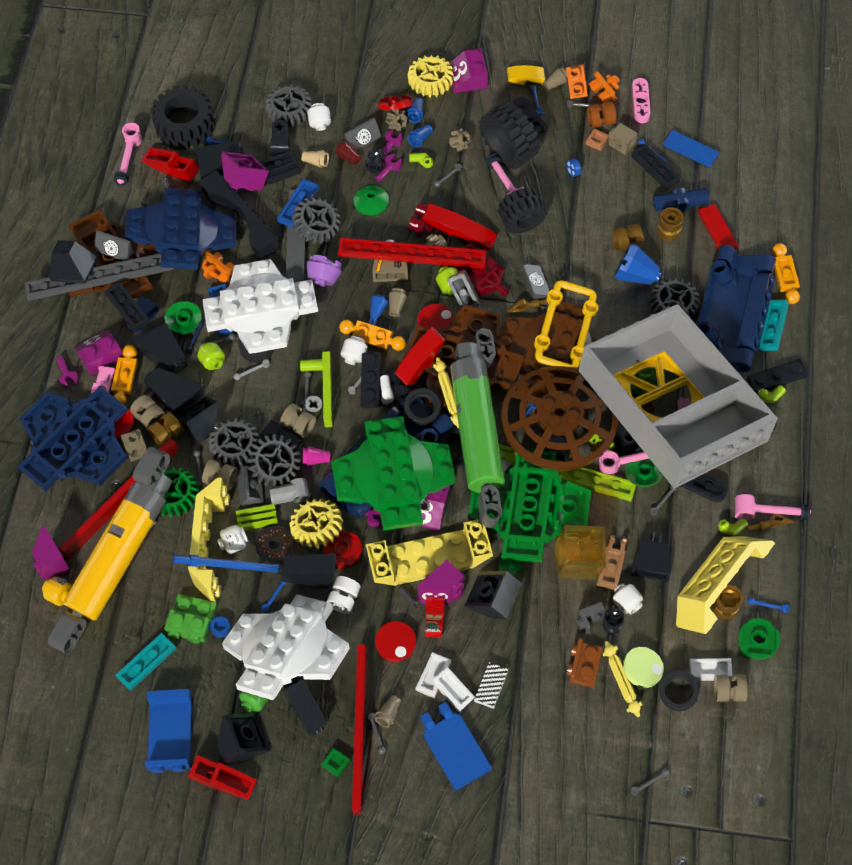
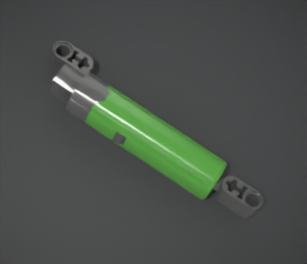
M482 328L477 331L473 343L465 342L457 345L454 353L455 362L450 366L467 485L471 491L480 493L478 507L481 523L485 527L492 528L497 525L502 515L498 489L504 485L505 478L487 369L493 363L496 351L492 332ZM488 513L493 514L495 517H490Z

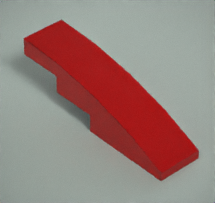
M433 204L427 206L422 217L424 221L451 238L455 235L468 244L474 242L487 251L492 248L498 235L462 215Z

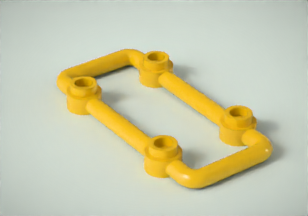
M563 280L557 281L554 284L553 289L548 292L546 298L549 305L541 334L534 341V347L536 348L535 358L538 362L548 366L579 368L590 322L598 311V304L596 303L597 294L594 290ZM561 288L589 296V300L584 303L582 308L585 316L577 346L573 347L570 353L573 361L572 365L543 356V352L550 345L548 334L555 308L560 304L563 297L560 292Z

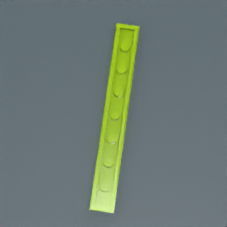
M499 444L501 458L511 463V468L514 467L517 453L512 447ZM584 467L573 470H555L566 483L569 481L589 490L632 502L636 485L628 479Z

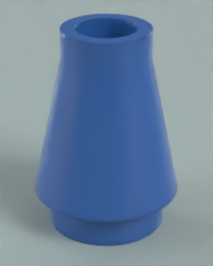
M415 98L406 112L408 120L412 123H418L423 119L424 101L421 98Z
M426 124L421 128L411 131L407 137L408 142L413 147H420L429 135L433 133V129L430 125Z

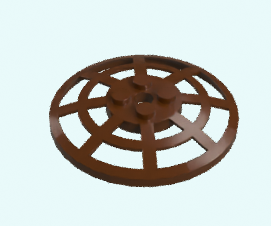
M566 366L539 368L522 376L507 392L501 411V424L504 435L514 451L533 465L550 470L578 469L599 459L608 450L615 438L618 419L612 413L613 421L609 433L599 427L601 421L600 407L607 405L602 399H597L593 392L582 384L585 378L578 371L579 369ZM564 371L577 374L578 376L575 380L550 378L548 372ZM540 374L543 381L533 385L526 393L515 391L522 382L535 375ZM553 383L571 384L567 392L556 391ZM546 386L548 394L542 399L532 396L537 389ZM579 388L583 390L591 400L581 402L575 396ZM511 397L522 400L519 408L520 420L509 425L507 410ZM527 402L537 405V414L526 418L525 408ZM595 408L594 423L583 418L584 409ZM562 410L565 412V415L557 416L555 412ZM538 422L545 430L542 437L534 433L529 425ZM580 426L589 430L585 436L575 441L573 432ZM523 428L526 434L538 443L533 454L519 444L512 434L513 431ZM552 434L558 436L565 435L567 443L550 442L549 439ZM595 434L605 440L596 451L583 458L580 457L578 447L588 442ZM545 447L555 450L570 449L573 460L552 461L541 458Z

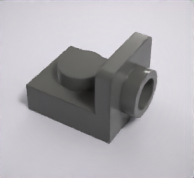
M602 602L579 610L576 622L579 629H583L585 635L590 633L589 621L591 623L597 622L604 615L605 608Z

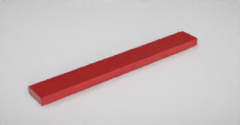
M341 237L338 256L479 269H485L486 250Z
M169 439L159 449L169 454L170 459L178 452L176 442L172 439ZM133 475L59 547L62 555L67 560L114 516L132 484L136 482L133 479Z
M357 645L352 791L353 814L362 813L367 662L365 645Z

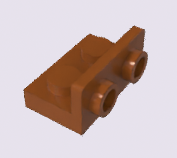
M579 638L578 644H573L571 656H575L574 663L569 662L567 675H570L569 683L594 688L603 647L583 643L582 638Z

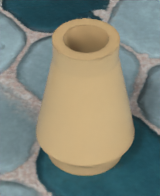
M324 150L304 151L302 153V161L320 168L326 167L329 163V154Z

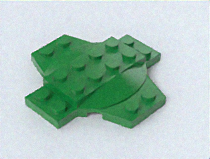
M403 416L364 422L367 439L360 448L331 462L337 501L357 504L369 503L373 506L374 510L380 512L383 531L423 525L420 506L425 502L427 495L431 492L434 494L453 485L456 481L449 445L417 440L407 433Z
M527 450V451H529L530 453L533 454L535 450ZM543 451L541 458L556 461L557 453ZM517 454L515 466L508 470L509 473L504 476V485L498 489L502 515L497 525L491 529L496 530L504 540L502 559L542 563L546 544L556 536L587 530L591 490L569 481L566 483L560 478L557 471L533 465ZM474 491L471 492L468 519L471 521L480 519L478 507L480 493ZM488 513L490 517H495L493 514Z

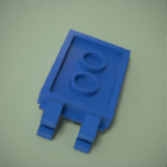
M444 702L438 706V710L444 720L434 724L428 712L421 715L420 720L426 729L423 731L425 733L423 738L453 789L457 791L492 771V767L460 714H452L448 704Z

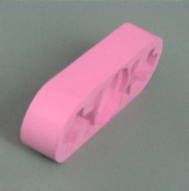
M637 78L632 83L634 119L638 123H646L650 118L648 82L643 78ZM643 98L645 102L639 103L637 102V99ZM642 109H643V115H644V116H641V113H640V110H642Z

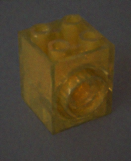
M564 525L555 544L557 578L597 579L606 567L605 527Z

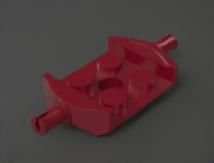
M467 245L464 247L467 249H478L474 245ZM487 255L485 269L475 270L467 267L449 266L456 268L458 272L465 269L479 296L498 291L506 297L510 293V290L502 285L505 268Z

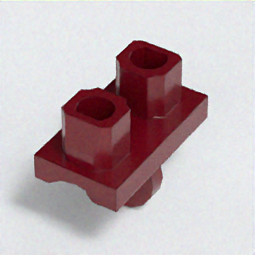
M418 203L414 213L423 217L427 205ZM414 216L411 217L408 224L409 228L416 231L415 236L419 238L425 226H427L426 230L429 232L432 229H437L422 218L419 219Z

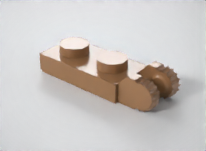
M610 535L597 586L615 590L620 579L626 553L627 538L623 537L619 550L612 548L615 542V535Z

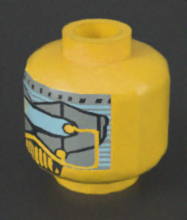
M58 576L52 577L43 584V597L57 606H62L72 584Z

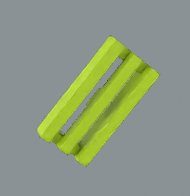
M275 504L236 511L239 528L243 527L244 531L278 524ZM273 517V519H268V520H262V521H257V522L242 524V522H247V521H252V520L256 521V520H261V519H263V518Z

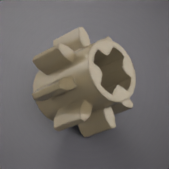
M397 109L387 113L385 122L389 124V129L401 131V127H406L408 117L404 115L405 111Z
M463 128L451 132L452 136L449 138V143L452 148H457V151L469 148L468 144L471 141V137L468 132H463Z
M431 234L426 238L427 242L425 245L447 246L445 239L441 235Z

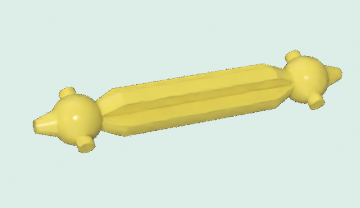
M437 357L433 367L438 372V379L447 408L452 415L450 419L459 428L454 391L449 375L445 371L447 365Z
M606 641L602 654L604 657H609L610 667L622 695L629 703L626 710L628 713L631 712L640 717V709L643 704L641 701H636V694L632 684L623 671V663L620 657L616 655L618 646H613Z

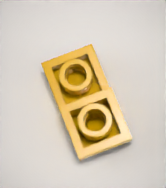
M522 65L507 68L508 82L524 85L526 81L543 84L545 80L543 67Z

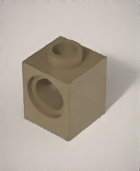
M619 123L616 128L613 127L610 130L608 145L626 155L636 144L637 133Z
M140 429L121 435L130 461L141 459L147 448Z

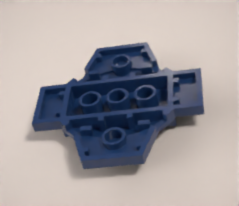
M165 188V199L154 206L127 209L125 239L146 246L149 243L153 244L156 247V251L161 254V267L198 270L199 257L204 255V251L208 248L214 251L234 248L236 246V217L210 210L205 204L201 203V191Z
M101 386L87 399H79V402L76 403L46 392L19 418L31 438L33 446H31V454L18 466V469L45 492L58 479L63 481L66 478L72 477L101 486L127 459L115 437V423L128 411L127 407Z

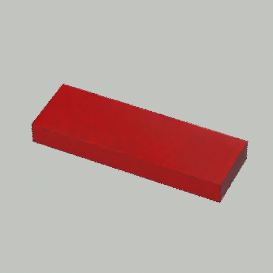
M713 204L698 209V215L717 249L719 250L722 245H729L737 250L738 244L716 205Z

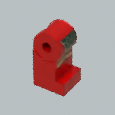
M426 597V637L442 638L444 598Z

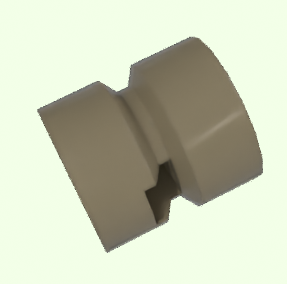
M143 395L136 399L130 408V412L137 420H140V423L146 429L154 422L159 423L160 418L166 414L149 395Z
M292 403L283 412L280 424L289 430L293 429L294 433L305 438L313 430L317 419L314 415L307 411L303 412L302 408Z
M210 459L204 468L202 482L209 485L215 479L222 478L224 485H227V491H230L235 484L238 469L228 464L223 466L221 462Z
M727 674L715 675V701L728 702L729 699H732L734 702H746V675L733 674L731 678Z

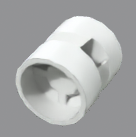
M338 576L333 585L334 591L330 592L326 602L332 604L333 610L349 614L354 605L353 599L357 598L361 586L348 577Z

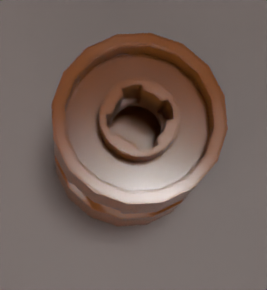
M613 102L602 103L601 106L595 104L587 107L590 128L601 127L602 124L605 126L616 124V110Z

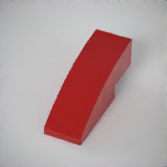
M150 147L141 159L143 163L164 174L191 182L199 170L194 159L180 157L175 151Z
M431 327L408 352L395 374L406 386L417 383L424 369L431 366L446 339L434 327Z
M199 755L195 757L187 775V778L246 800H249L257 779L219 762L215 763Z

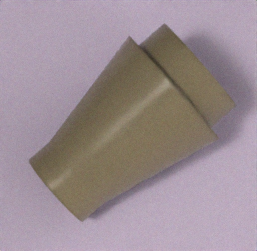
M563 67L557 68L543 82L544 87L549 91L552 88L567 83L566 70Z
M393 288L389 293L390 316H400L407 298L405 290Z
M391 695L375 713V721L385 728L393 725L401 700L397 696Z

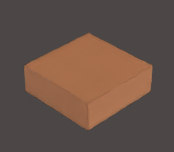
M593 129L586 140V145L602 151L609 140L608 134Z

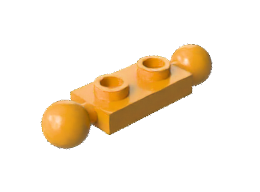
M782 243L774 245L772 253L776 258L774 270L780 292L787 291L785 300L789 304H795L800 299V294L797 291L800 284L792 255L785 256L787 247Z
M343 320L339 325V329L343 334L353 333L352 336L365 340V343L388 350L389 345H391L394 350L401 351L406 346V341L403 337L396 336L392 338V331L357 320L356 326H354L352 321Z
M131 344L126 345L122 350L125 358L118 357L111 387L112 394H115L113 397L124 405L127 403L125 395H131L138 365L137 359H134L137 356V348Z

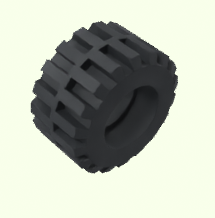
M530 187L513 191L505 196L498 205V213L506 230L513 234L528 232L536 228L545 220L548 214L547 207L539 191L535 188L530 189Z

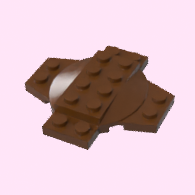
M100 209L68 225L69 230L75 237V242L97 256L98 260L94 267L122 261L96 252L95 237L96 231H101L125 239L126 225L121 226L114 221H108ZM130 241L133 253L129 260L159 254L153 244L149 243L146 246ZM146 276L119 281L133 299L153 289ZM118 282L68 292L70 297L96 291L104 292V290Z
M561 301L556 306L548 334L550 345L543 352V356L572 365L573 361L570 353L573 347L577 346L585 316L582 312L583 307ZM546 313L536 318L506 317L501 329L500 342L505 346L506 350L525 356L520 371L521 376L539 368L549 367L536 360V348L534 347L536 337L541 334ZM589 332L587 334L585 346L590 342L598 341L597 339L592 337L589 334ZM564 371L548 372L550 378L575 380L578 376L577 374ZM540 374L535 375L522 382L518 386L517 391L526 393L533 385L543 381ZM586 379L582 383L583 385H590ZM553 383L556 391L565 388L567 385L566 383ZM546 386L537 389L532 396L542 399L548 394Z
M464 304L450 321L448 327L437 329L446 339L442 345V354H437L431 366L424 370L429 377V389L437 394L441 407L447 408V404L438 379V372L433 367L436 363V358L439 357L447 365L445 371L448 373L452 385L450 366L455 362L454 353L457 345L465 342L473 343L477 331L482 328L492 332L496 351L493 363L487 369L490 390H495L496 387L510 390L513 384L517 382L525 356L509 352L501 344L500 314ZM420 326L416 327L406 355L429 329Z

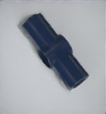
M678 188L669 194L653 196L654 211H663L666 208L673 207L684 212L692 206L709 204V192L706 188L687 191L685 188Z

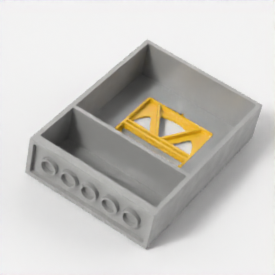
M678 304L667 307L657 314H652L642 321H636L631 326L621 328L611 335H605L600 340L590 342L584 346L578 371L674 489L768 442L778 418ZM655 368L658 387L634 375L643 369ZM663 369L676 374L679 378L665 384ZM685 384L689 388L691 404L664 418L649 414L641 407V405ZM630 385H635L647 391V393L634 399L630 391Z

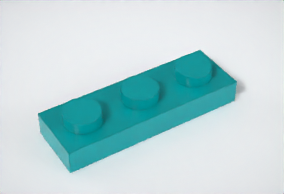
M770 300L760 342V351H778L789 306L787 300Z
M161 633L115 676L131 691L173 653L176 647Z

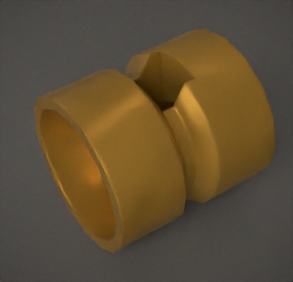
M670 207L661 212L657 230L661 239L674 241L679 238L684 219L683 213L680 210Z
M638 223L627 226V229L620 227L612 230L613 242L617 252L626 251L631 242L639 247L644 246L643 232Z
M167 412L160 418L159 423L154 422L147 428V431L152 439L162 447L171 437L176 438L184 429L175 416Z
M727 585L712 604L714 614L724 620L734 618L742 603L741 591L736 586Z

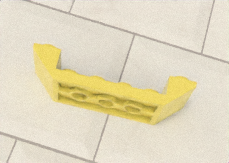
M222 478L215 479L196 495L190 554L208 558L209 551L208 547H206V542L210 541L208 523L212 522V512H225L226 505H229L230 502L227 485H224ZM200 565L198 567L188 566L194 585L209 601L216 602L217 597H220L221 586L218 585V578L215 577L213 570H207L206 566Z
M480 519L465 522L463 530L387 546L385 540L366 544L374 582L394 586L426 579L446 560L459 571L472 569L493 556L486 527L481 523Z
M746 536L723 537L677 596V627L707 634L717 620L710 606L716 601L723 589L727 587V584L749 556L764 558L775 543L771 540Z

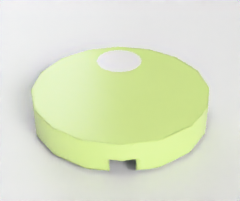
M637 647L628 652L624 657L623 671L627 679L634 685L649 688L655 686L662 678L664 665L660 656L647 647Z

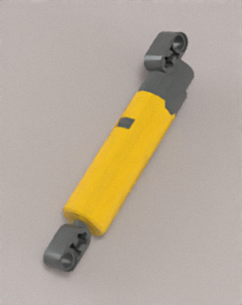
M149 447L143 454L133 472V479L136 482L132 484L63 601L64 605L73 610V612L67 611L62 614L48 638L49 646L64 654H69L86 628V620L83 617L97 620L166 502L164 496L172 484V480L163 474L170 462L169 454L153 447Z

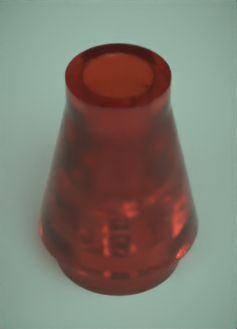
M341 141L335 149L337 157L355 165L362 158L347 142Z

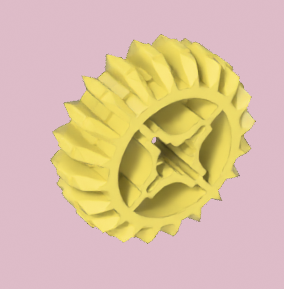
M432 54L430 57L424 55L423 59L418 57L417 61H413L412 66L409 67L408 83L412 91L416 90L417 95L422 93L423 97L425 95L429 97L435 95L437 97L439 93L444 95V92L449 91L453 84V68L449 62H446L445 58L433 57Z
M314 498L313 502L307 500L306 505L300 504V509H294L295 515L291 516V534L294 536L295 541L303 547L308 546L311 549L315 545L319 549L322 544L326 547L327 542L333 543V537H339L338 532L342 531L343 519L341 511L330 500L326 502L323 498L319 501Z

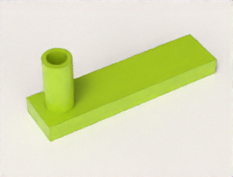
M329 351L322 352V359L300 360L301 371L323 370V419L325 427H333L332 375Z

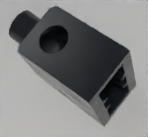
M653 532L651 533L650 541H641L632 566L631 576L669 582L671 575L670 545L662 543L663 535L661 533Z

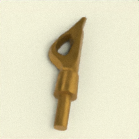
M520 299L507 312L525 311L530 308L540 307V305L547 304L548 302L546 299L532 301Z
M774 514L769 521H760L759 524L747 526V530H765L794 524L795 522L782 515Z

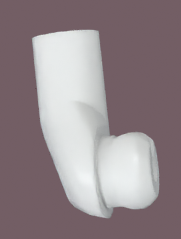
M383 375L380 377L381 401L387 405L393 402L394 394L389 376Z

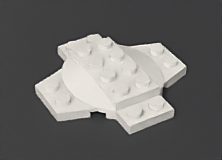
M271 259L235 265L229 287L220 291V296L203 299L207 331L211 332L228 329L231 332L233 330L236 331L249 354L287 347L291 331V321L297 320L300 315L318 312L312 280L294 283L293 278L288 279L281 275Z
M296 595L291 604L285 603L281 610L272 614H242L222 643L223 648L238 660H243L246 669L236 683L237 690L274 700L283 685L291 683V679L296 676H303L304 679L330 680L350 649L346 641L326 628L325 621L333 610L332 604Z

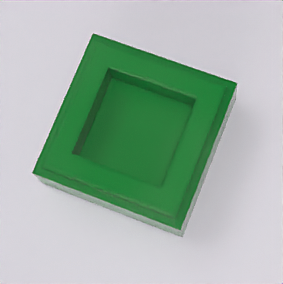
M333 747L321 766L339 778L351 762V759Z

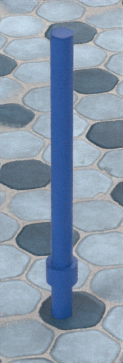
M193 554L189 556L173 555V563L188 564L189 567H198L200 565L278 572L279 565L203 558Z

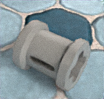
M317 396L308 397L303 411H309L310 414L317 417L322 408L321 399Z

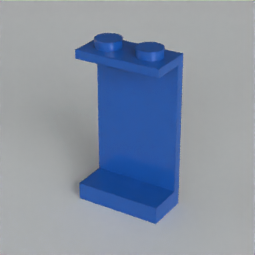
M190 690L147 691V700L150 704L148 761H145L147 770L152 773H162L163 770L183 772L185 769H190L192 695Z

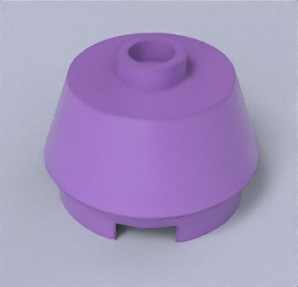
M321 255L310 256L307 262V277L318 286H333L342 273V263L337 260L333 263V261Z

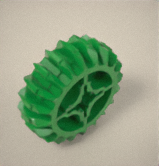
M173 466L168 471L166 468L163 474L172 480V484L164 496L166 502L160 513L163 517L168 513L171 518L176 513L180 517V512L188 513V507L193 509V502L196 501V495L199 493V485L195 477L188 470L184 472L183 468L180 467L176 471V468ZM186 485L188 489L184 496L182 494V491L184 490L183 487Z

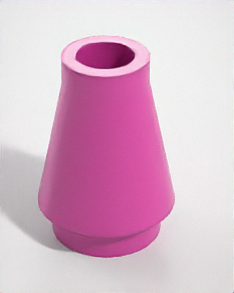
M309 446L302 449V464H307L308 466L330 462V451Z

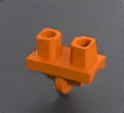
M584 65L567 67L570 99L588 96Z
M598 71L594 73L595 79L589 83V86L594 93L600 89L604 90L597 95L602 103H607L611 100L614 103L618 101L612 89L617 90L619 88L618 83L620 79L618 76L614 75L611 77L607 75L606 81Z
M207 251L204 253L205 260L202 264V269L205 271L203 276L206 279L213 277L223 284L229 283V278L233 274L235 265L231 262L224 265L223 257L218 252L210 254Z

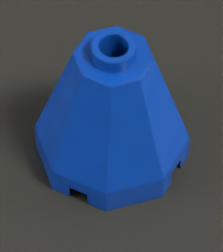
M631 242L614 277L622 281L652 285L653 282H658L662 273L659 272L660 267L638 245Z

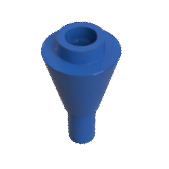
M376 294V296L371 297V317L368 324L376 325L377 319L389 303L385 296Z

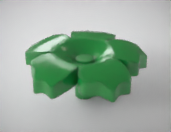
M500 557L499 571H507L513 577L517 574L516 571H521L522 565L520 561L507 560Z

